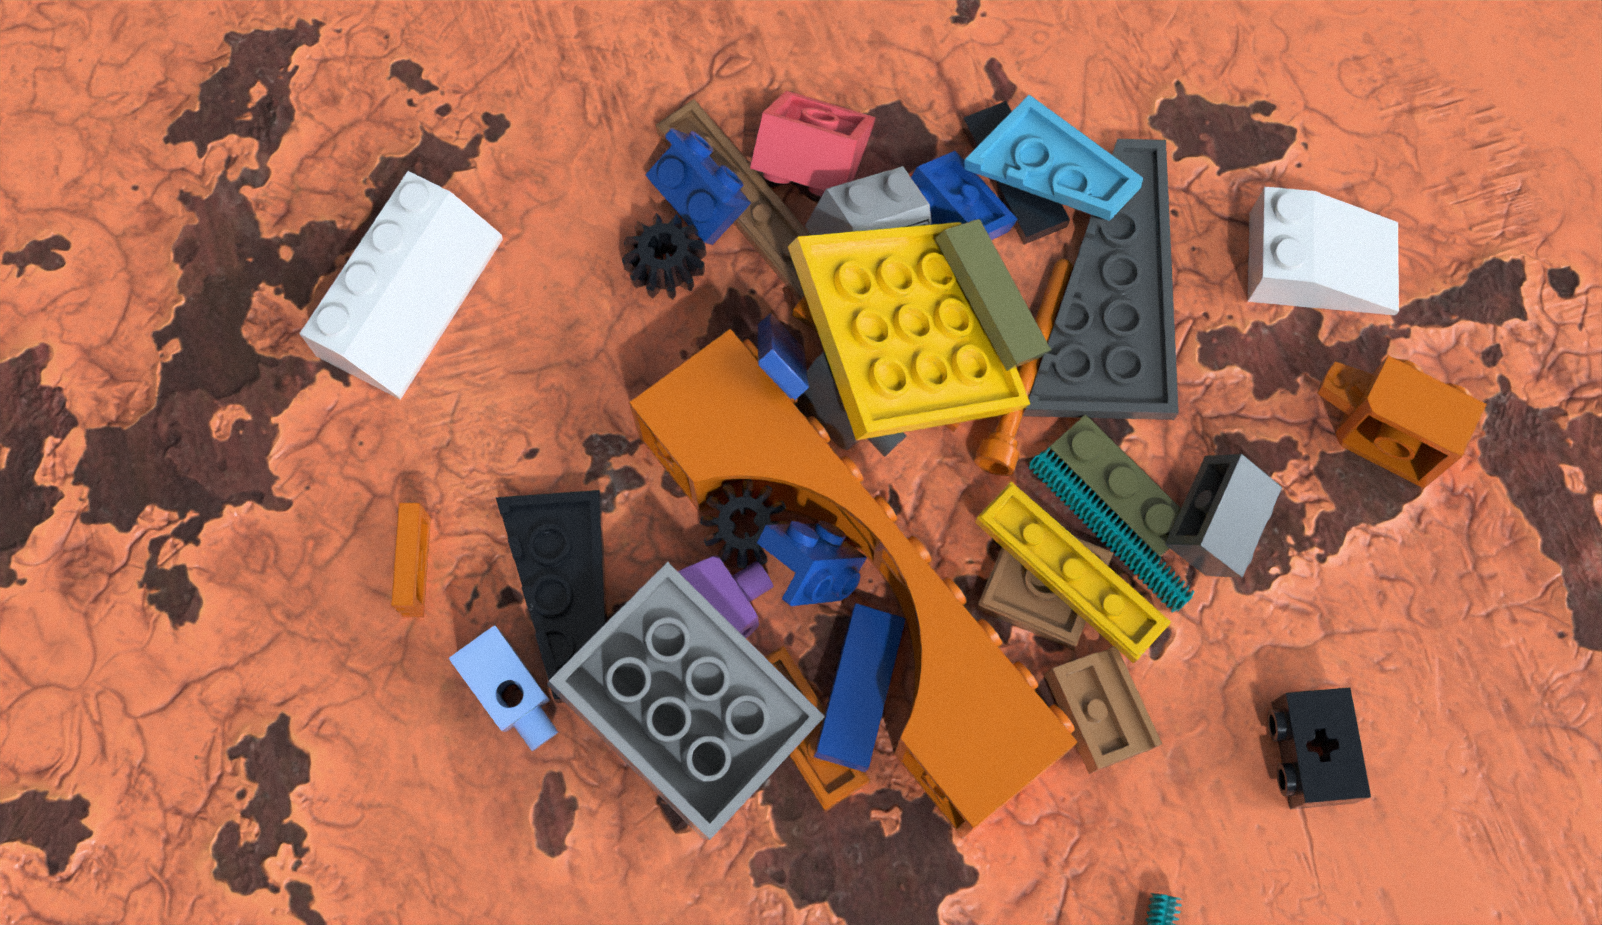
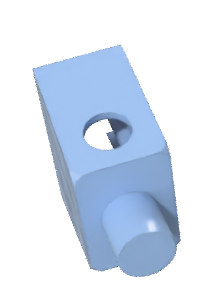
M495 625L449 657V660L501 731L507 732L515 727L531 751L539 748L559 732L541 708L550 699L503 633ZM516 684L522 692L523 698L518 705L509 707L502 698V694L507 687Z

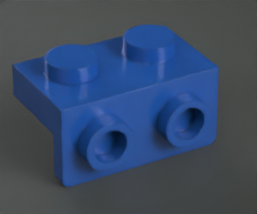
M822 520L818 521V523L809 524L791 521L790 524L766 525L757 541L758 545L795 572L791 583L782 597V600L790 606L835 602L847 598L856 589L860 581L859 571L867 557L844 540L846 534L840 528Z

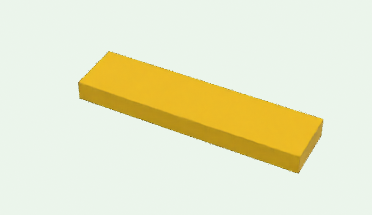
M1010 482L976 518L975 523L1133 664L1171 623L1168 618L1014 483Z

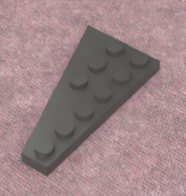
M1117 139L1112 155L1143 177L1142 187L1110 221L1091 215L1048 341L1051 351L1042 358L1029 396L1030 405L1025 408L1023 416L1082 418L1086 414L1089 418L1175 420L1179 410L1166 140Z

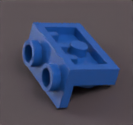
M671 128L665 137L672 145L645 176L688 225L694 224V227L698 230L699 238L704 243L713 245L746 210L751 202L740 191L744 186L740 178L724 165L719 167L709 156L713 149L705 139L694 131L686 134Z
M956 151L917 166L911 176L930 204L931 225L956 222L964 224L980 219L990 239L993 240L1008 233L1018 220L976 173L964 169V159Z

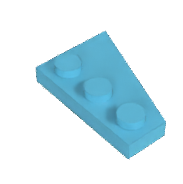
M1028 95L964 160V169L1108 221L1139 191L1143 182V177L1031 95Z

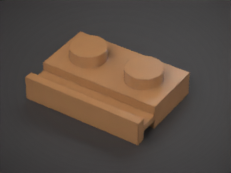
M1114 646L1100 653L1096 652L1054 667L1044 674L1058 707L1074 725L1075 731L1071 734L1078 741L1076 746L1089 774L1162 745L1122 656Z

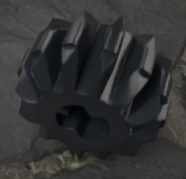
M657 213L653 217V225L650 227L637 221L635 226L637 236L625 238L624 247L627 254L622 258L624 270L631 272L630 279L632 285L636 289L646 285L647 293L652 299L661 289H666L668 297L672 300L676 296V287L678 286L692 291L694 287L693 277L703 276L705 272V264L701 259L706 256L705 243L697 240L699 238L698 230L694 227V224L682 228V220L677 214L668 224L663 223L661 216Z
M751 479L743 481V497H737L730 483L724 484L722 486L723 492L729 499V502L724 505L717 498L710 496L707 499V504L720 511L719 517L702 516L700 520L703 526H718L719 532L708 535L704 539L705 545L713 546L724 540L726 544L718 554L722 562L729 559L734 548L739 549L737 557L739 568L747 567L748 550L752 549L757 561L761 565L767 563V555L761 546L757 544V541L766 525L789 524L786 521L771 520V516L779 514L786 509L784 501L776 502L766 508L764 504L771 497L773 489L765 485L757 498L754 499L752 498L753 481ZM746 509L757 513L754 517V523L759 529L752 537H750L749 533L745 532V539H741L734 534L737 525L732 521V518L738 511L745 516Z

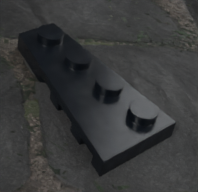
M600 490L496 497L500 515L507 532L508 543L522 584L521 588L535 629V636L548 681L607 623L602 496ZM552 691L556 703H565Z

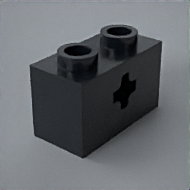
M1351 687L1285 693L1271 702L1272 709L1268 711L1267 716L1268 729L1271 739L1279 743L1282 761L1277 766V782L1281 794L1288 796L1290 809L1355 804L1371 798ZM1311 742L1312 746L1315 747L1321 746L1323 755L1319 757L1317 752H1308L1306 743Z

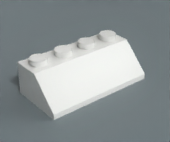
M407 171L299 334L316 357L401 400L503 240L502 234L450 191Z

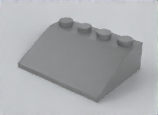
M669 562L547 684L701 838L708 840L724 826L825 717Z

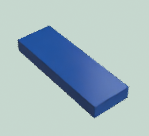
M769 313L758 323V365L790 399L796 400L809 388L805 350L772 313Z
M855 603L851 611L824 714L825 717L823 718L813 757L862 772H866L869 769L906 618Z

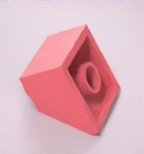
M785 91L762 113L750 169L763 172L765 179L775 183L788 184L793 181L809 186L808 190L811 193L822 197L827 188L854 181L876 117Z

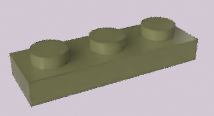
M1085 414L1050 446L1051 449L1048 454L1050 455L1054 451L1055 454L1052 458L1055 459L1059 456L1060 458L1057 463L1059 464L1061 461H1064L1061 467L1064 468L1068 465L1069 467L1066 472L1068 473L1070 470H1073L1071 477L1077 474L1078 476L1075 481L1077 482L1082 479L1080 486L1086 483L1087 486L1084 490L1086 491L1091 488L1089 495L1095 492L1094 500L1100 496L1101 499L1098 504L1105 501L1103 509L1110 506L1107 513L1109 514L1114 510L1112 518L1119 515L1116 522L1118 523L1123 519L1124 522L1121 527L1128 524L1126 532L1133 529L1130 536L1132 537L1137 533L1138 536L1135 541L1142 538L1140 546L1147 543L1144 550L1151 547L1152 550L1149 555H1152L1154 552L1157 553L1154 560L1162 557L1170 549L1165 545V542L1181 508Z

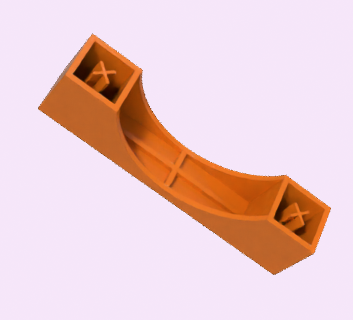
M729 329L629 402L638 436L699 512L714 509L707 504V499L710 496L717 498L724 505L729 502L722 488L726 483H730L733 486L737 497H743V481L751 479L753 481L752 498L754 499L757 498L765 485L773 489L771 497L764 504L766 508L776 502L784 501L786 505L784 511L806 517L817 523L822 520L837 526L846 534L845 539L865 555L876 567L889 585L899 603L904 618H906L905 621L912 643L915 667L911 712L894 754L961 838L964 839L1060 760L1078 742L1071 734L1075 731L1074 725L1057 705L1052 704L1048 707L1035 692V689L1038 688V683L1031 672L1019 661L1012 664L998 648L1002 645V641L993 627L982 618L976 621L963 606L967 600L955 582L949 577H945L943 580L940 579L929 565L932 559L924 545L914 536H910L907 539L894 524L897 521V516L885 499L880 495L872 498L861 485L864 479L854 462L846 455L839 458L827 444L830 441V437L822 424L814 416L806 419L794 405L797 403V399H790L758 365L757 347L749 339L741 342L735 333Z

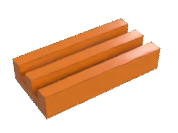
M399 503L391 606L396 608V611L401 613L403 618L424 617L431 517L421 503Z

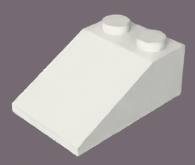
M1264 187L1249 213L1248 302L1396 315L1399 312L1398 222L1316 191Z

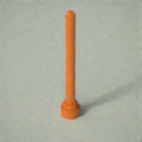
M1060 259L1054 264L1035 318L1047 343L1073 270L1072 263L1067 259ZM1043 356L1018 366L1017 370L1028 399ZM1025 408L1001 415L996 431L990 433L987 439L981 441L974 460L979 468L998 476L1013 475L1020 456L1015 436Z

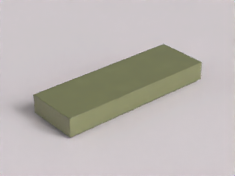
M981 220L970 221L941 232L935 240L1006 371L1041 358L1051 351Z

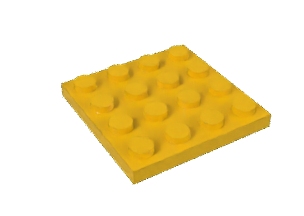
M961 222L800 236L787 246L856 440L1009 414L1030 405L1017 367L1006 371L935 240L941 232L961 225Z

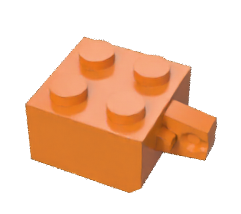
M1390 355L1384 359L1372 374L1335 361L1324 375L1317 390L1318 395L1345 412L1335 432L1341 447L1424 489L1462 458L1487 405L1472 397V394L1464 387L1452 383H1444L1424 373L1422 368L1414 362L1396 359Z

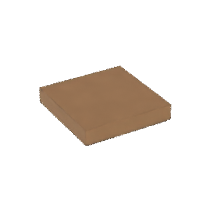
M1075 537L1107 566L1109 565L1113 552ZM1003 547L1001 548L976 609L1074 650L1086 621Z

